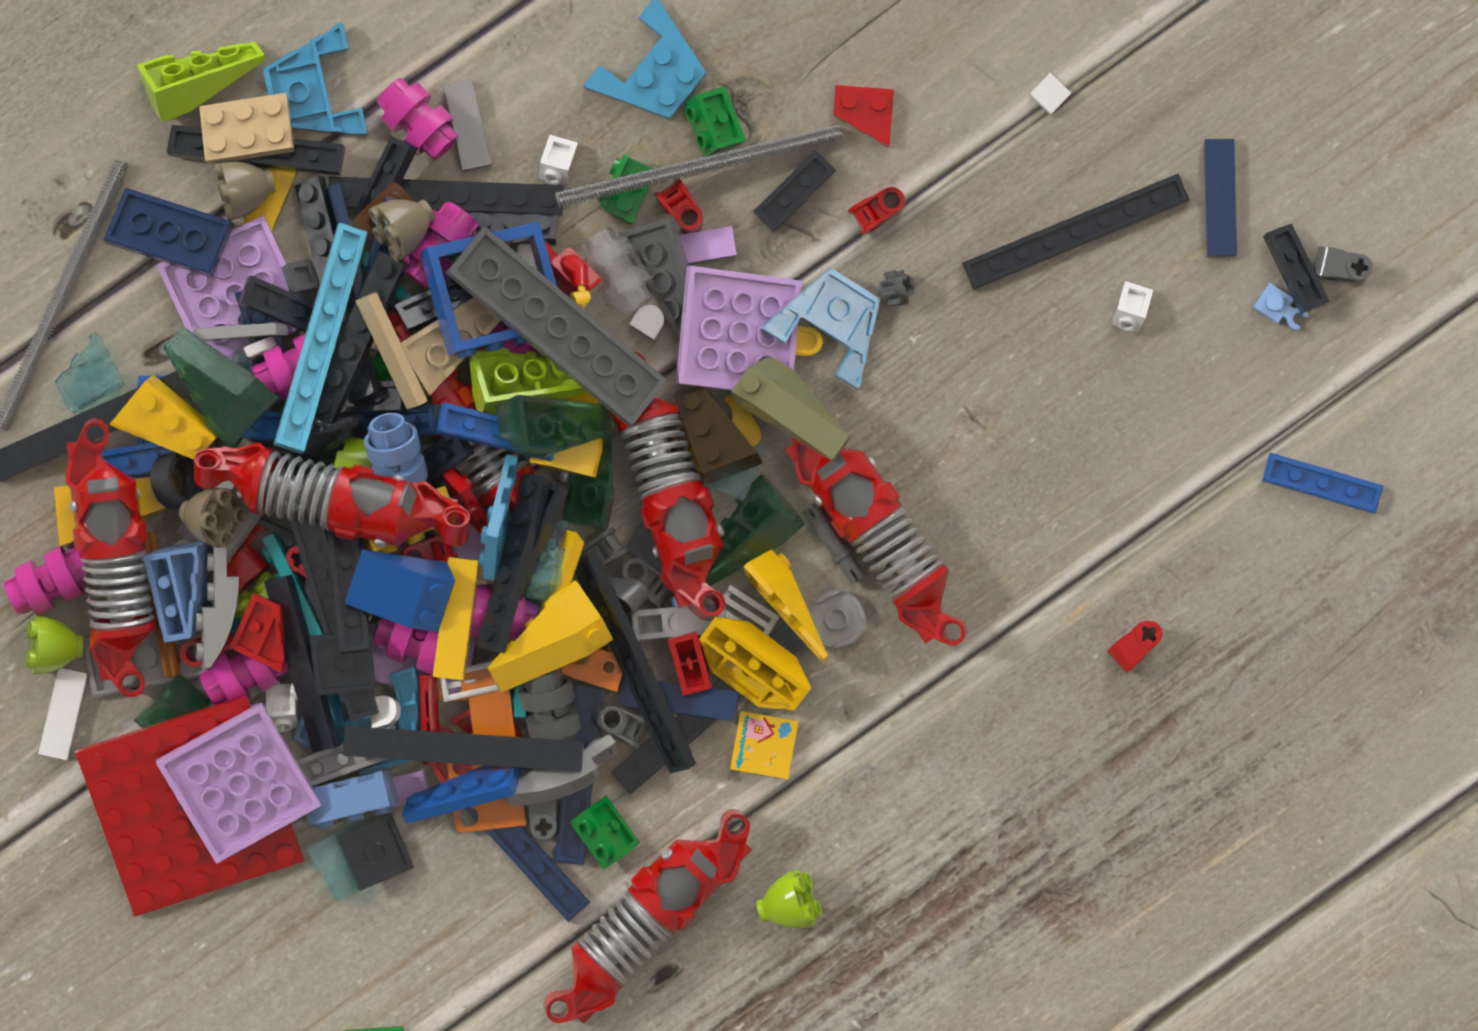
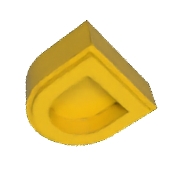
M798 325L795 355L806 357L816 355L821 350L823 344L821 333L814 327Z

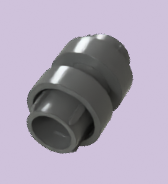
M560 667L521 685L519 694L522 707L525 711L532 712L526 718L529 737L576 741V733L581 729L582 724L577 706L569 704L575 698L571 677L562 674Z

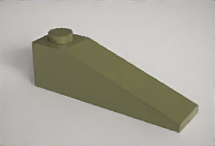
M771 356L748 367L731 390L737 405L834 462L850 439L849 435L793 369Z

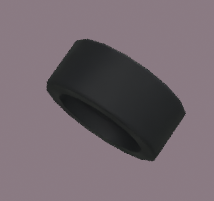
M173 452L159 456L153 463L151 470L152 490L158 502L165 508L180 509L184 501L190 500L195 494L204 490L194 480V459ZM175 466L182 477L181 495L176 490L173 481Z

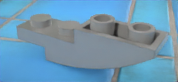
M212 547V553H207V571H212L213 583H207L208 601H213V607H201V613H196V631H201L202 643H196L197 661H202L203 668H210L220 654L232 627L237 606L239 577L227 576L226 548Z
M703 605L707 611H715V605ZM686 606L680 609L678 607L635 611L628 618V621L639 642L645 643L668 640V638L697 631L700 638L713 619L708 621L701 620ZM726 607L717 617L726 618Z
M610 734L591 741L587 748L583 750L582 772L532 768L531 772L522 778L519 777L515 795L506 797V802L509 806L540 804L571 795L600 780L598 767L618 755L616 742Z

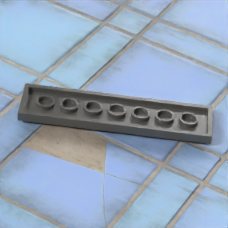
M485 226L481 228L446 272L455 282L629 427L636 422L667 381L666 378Z

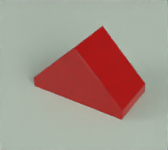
M697 631L668 638L683 696L711 689L706 658Z

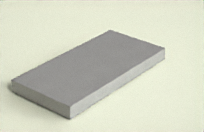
M156 629L150 633L131 657V661L143 672L145 688L198 678L202 671L208 669L203 668L202 665L190 667L182 661L180 650L192 638L175 641L180 675L166 678L163 675ZM90 638L83 639V649L92 697L96 698L121 693L111 680L100 681L98 663L94 660L90 651ZM196 645L191 647V655L194 659H196ZM129 675L123 680V684L128 688H134L140 682L134 675Z

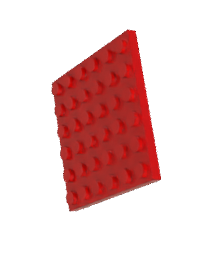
M248 695L76 750L75 754L134 917L304 862L305 858L293 823L291 822L216 864L156 764V760L251 708Z

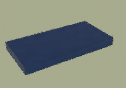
M125 188L103 240L106 244L213 277L234 224L232 221Z

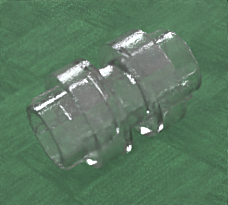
M608 227L581 243V247L587 256L584 261L603 280L604 285L597 291L606 306L615 304L619 312L624 316L642 307L652 299V295L646 287L652 279L643 264L635 267L632 264L630 257L636 251L627 236L618 238L612 228Z

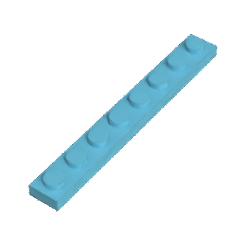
M343 223L337 225L273 444L275 446L303 454L305 451L368 233L366 231Z

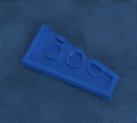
M483 765L408 796L402 816L408 824L514 796L522 768Z

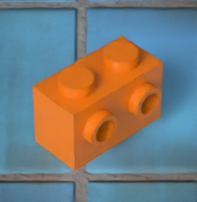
M607 646L605 651L598 649L589 656L562 667V674L615 692H618L623 673L610 646Z

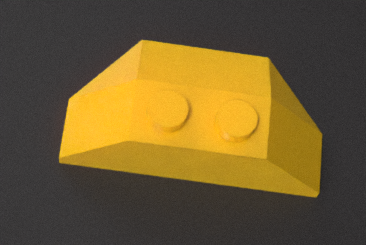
M715 617L699 638L711 672L758 707L795 710L811 689L797 657L748 621Z

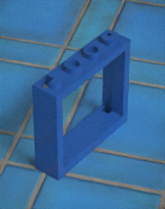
M539 221L492 232L507 245L529 240L537 271L557 287ZM474 237L427 247L420 252L448 357L458 354L459 359L476 355L475 350L486 348L487 352L504 348L503 343L514 341L515 345L528 343L513 329L461 341L439 260L460 256Z

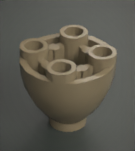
M225 161L214 164L217 180H223V183L218 184L221 200L228 201L227 204H224V209L229 221L251 214L259 208L270 193L276 192L270 169L262 170L255 165L241 161Z
M404 199L389 200L368 210L371 219L376 224V227L372 229L379 243L385 242L388 245L389 252L396 262L411 254L420 245L428 231L429 224L435 220L431 207L424 199L419 202Z
M211 488L195 494L190 500L184 501L180 507L179 516L181 521L188 527L190 533L198 540L210 546L227 548L238 535L241 525L246 521L247 510L242 506L237 494L231 489Z

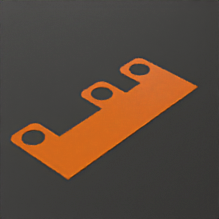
M487 668L465 673L464 681H461L462 688L460 692L495 685V681ZM437 678L438 696L444 702L440 680ZM476 679L475 682L464 683L466 680ZM497 690L451 700L469 699L473 734L515 737L509 690L504 692ZM447 763L449 779L459 776L453 770V763ZM472 764V770L479 768L483 765ZM506 798L472 806L478 813V821L472 826H466L461 823L459 819L461 810L453 811L455 828L461 833L526 825L524 805L509 806Z

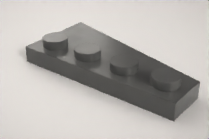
M674 216L620 232L619 234L623 241H627L633 252L631 256L636 265H640L647 277L646 283L651 291H655L661 302L659 304L675 335L677 338H680L688 263Z

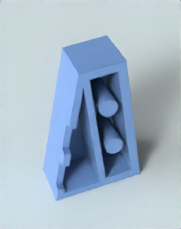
M201 541L158 548L143 556L164 643L192 638L201 632L196 631V613H201V607H206L209 573L207 571V553H210V545Z
M391 769L314 787L313 790L319 798L321 806L307 813L306 819L308 826L316 824L319 830L335 826L334 820L345 817L346 823L364 819L363 812L374 810L375 816L392 812L391 806L398 804V798L392 780Z

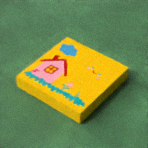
M740 711L730 769L789 779L799 721Z

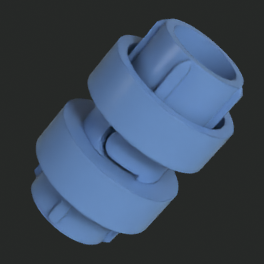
M386 413L374 418L367 428L368 434L364 438L365 449L368 459L372 463L371 469L374 470V473L379 476L392 478L394 475H399L405 481L412 483L425 481L428 471L424 456L420 452L421 444L416 427L411 423L405 422L404 417L398 413Z

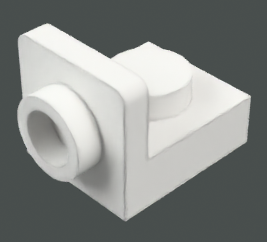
M549 135L540 161L538 178L552 185L566 186L578 143Z
M1125 281L1111 324L1124 331L1139 333L1146 318L1153 290Z
M292 683L275 685L266 690V711L279 732H287L297 728L300 721L297 715V700L290 694Z

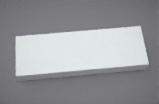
M66 668L58 669L38 754L69 760L89 677L88 673Z

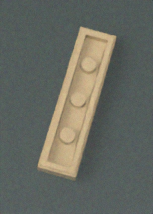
M375 292L356 300L406 408H413L427 402L424 391L378 294Z

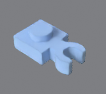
M1271 283L1267 284L1252 309L1275 324H1278L1281 318L1285 319L1286 325L1293 331H1297L1300 328L1299 325L1293 322V316L1295 314L1303 318L1308 316V312L1300 314L1298 308H1292L1290 304L1293 298Z

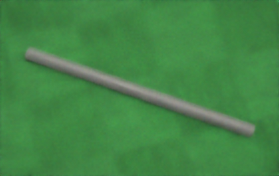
M838 125L829 126L828 128L825 127V129H818V131H808L807 133L804 132V134H797V136H787L786 138L783 137V139H776V141H766L765 143L762 142V144H755V146L751 145V147L737 148V150H730L727 153L713 154L712 156L709 155V157L705 156V158L692 159L691 161L688 160V162L684 161L681 164L667 165V167L663 166V168L659 167V169L646 170L645 172L642 171V173L638 172L635 175L621 176L609 181L596 182L584 187L567 189V191L563 190V192H556L555 197L559 208H561V205L564 208V204L568 207V203L572 206V202L575 205V202L579 204V201L581 203L582 200L586 202V199L589 202V198L593 201V197L596 200L597 196L600 199V196L604 198V195L607 197V194H609L610 197L611 193L613 196L614 192L618 195V191L621 194L622 190L625 193V190L627 192L629 189L632 191V188L635 191L636 187L639 190V186L643 189V185L646 188L647 184L648 187H650V184L653 186V183L657 185V182L660 185V181L664 184V180L666 183L668 179L671 182V178L674 181L675 178L678 180V177H680L681 180L682 176L685 179V175H687V178H689V174L692 177V173L696 176V172L698 175L699 172L703 174V171L706 173V170L710 173V169L712 172L713 168L717 171V167L720 170L721 166L722 169H724V166L727 168L728 165L731 167V164L734 167L735 163L738 166V162L741 165L742 161L745 164V161L749 163V160L752 162V159H754L755 162L756 158L758 161L759 157L763 160V156L766 159L767 155L770 158V155L773 157V154L776 157L777 153L780 156V152L784 155V151L787 154L788 150L789 153H791V150L794 152V149L797 152L798 148L801 151V147L805 150V146L807 149L808 145L812 148V144L814 147L815 144L819 146V143L822 145V142L826 145V141L829 144V140H831V143H833V139L835 142L836 139L840 141L842 134Z
M113 160V166L110 167L112 169L109 170L110 173L106 176L107 179L104 180L105 183L101 187V193H98L99 196L95 200V206H92L93 209L90 210L92 213H89V219L86 220L87 223H84V229L81 230L83 233H80L81 236H78V243H75L76 246L72 250V256H69L70 259L67 260L69 263H66V269H63L64 273H61V279L58 280L60 283H57L58 286H55V293H52V299L49 300L51 303H48L49 306H46L47 309L44 310L46 313H43L44 316H42L43 320L41 319V323H38L39 326L37 328L39 330H35L37 333H34L35 336H32V343H29L30 346H28L29 350L27 349L26 356H23L25 360H21L23 363H20L21 366L18 367L20 370H17L18 373H15L16 376L14 378L16 380H12L14 383H11L12 386H9L11 390H7L9 393H6L7 396L4 397L6 400H3L4 403H1L0 429L8 431L6 428H10L8 426L9 424L11 425L9 421H13L11 418H14V414L16 415L14 411H17L16 408H19L17 404H21L18 401H22L20 398H23L21 394L25 395L23 391H27L25 389L28 388L26 384H30L28 381H31L30 378H33L30 374H34L32 371H36L34 369L37 368L35 364L39 365L37 361H40L39 358H42L40 354H44L42 352L46 348L44 344H48L46 341H50L48 338H51L49 334H53L51 331H54L53 328H56L53 324H57L55 321H59L57 319L58 317L60 318L58 314L62 315L60 311H63L62 308H65L63 304H67L65 302L68 301L66 297L69 298L67 294H71L69 291H73L71 288H74L72 284H76L74 281H77L76 278H79L76 274H80L78 271H82L80 267L83 268L81 264L85 265L83 261H86L85 258H88L86 254H90L87 252L91 251L89 247L92 248L90 244L94 245L92 241H96L94 239L97 238L95 234H99L96 232L100 231L98 227L102 228L99 224L103 225L101 221H105L103 219L106 218L104 214L108 215L105 211H110L107 209L111 208L109 204L112 205L110 201H114L112 198H116L113 194L117 195L115 191L119 190L116 188H120L118 184L122 185L119 181H123L121 178H125L123 174L126 175L124 171H128L125 168H129L127 163L123 161Z

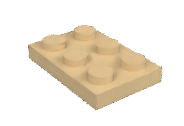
M286 93L199 106L204 156L207 165L294 152L289 99Z

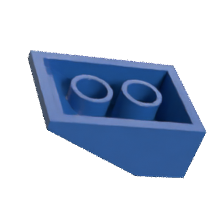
M362 549L345 602L347 605L408 628L438 632L455 579L447 562Z

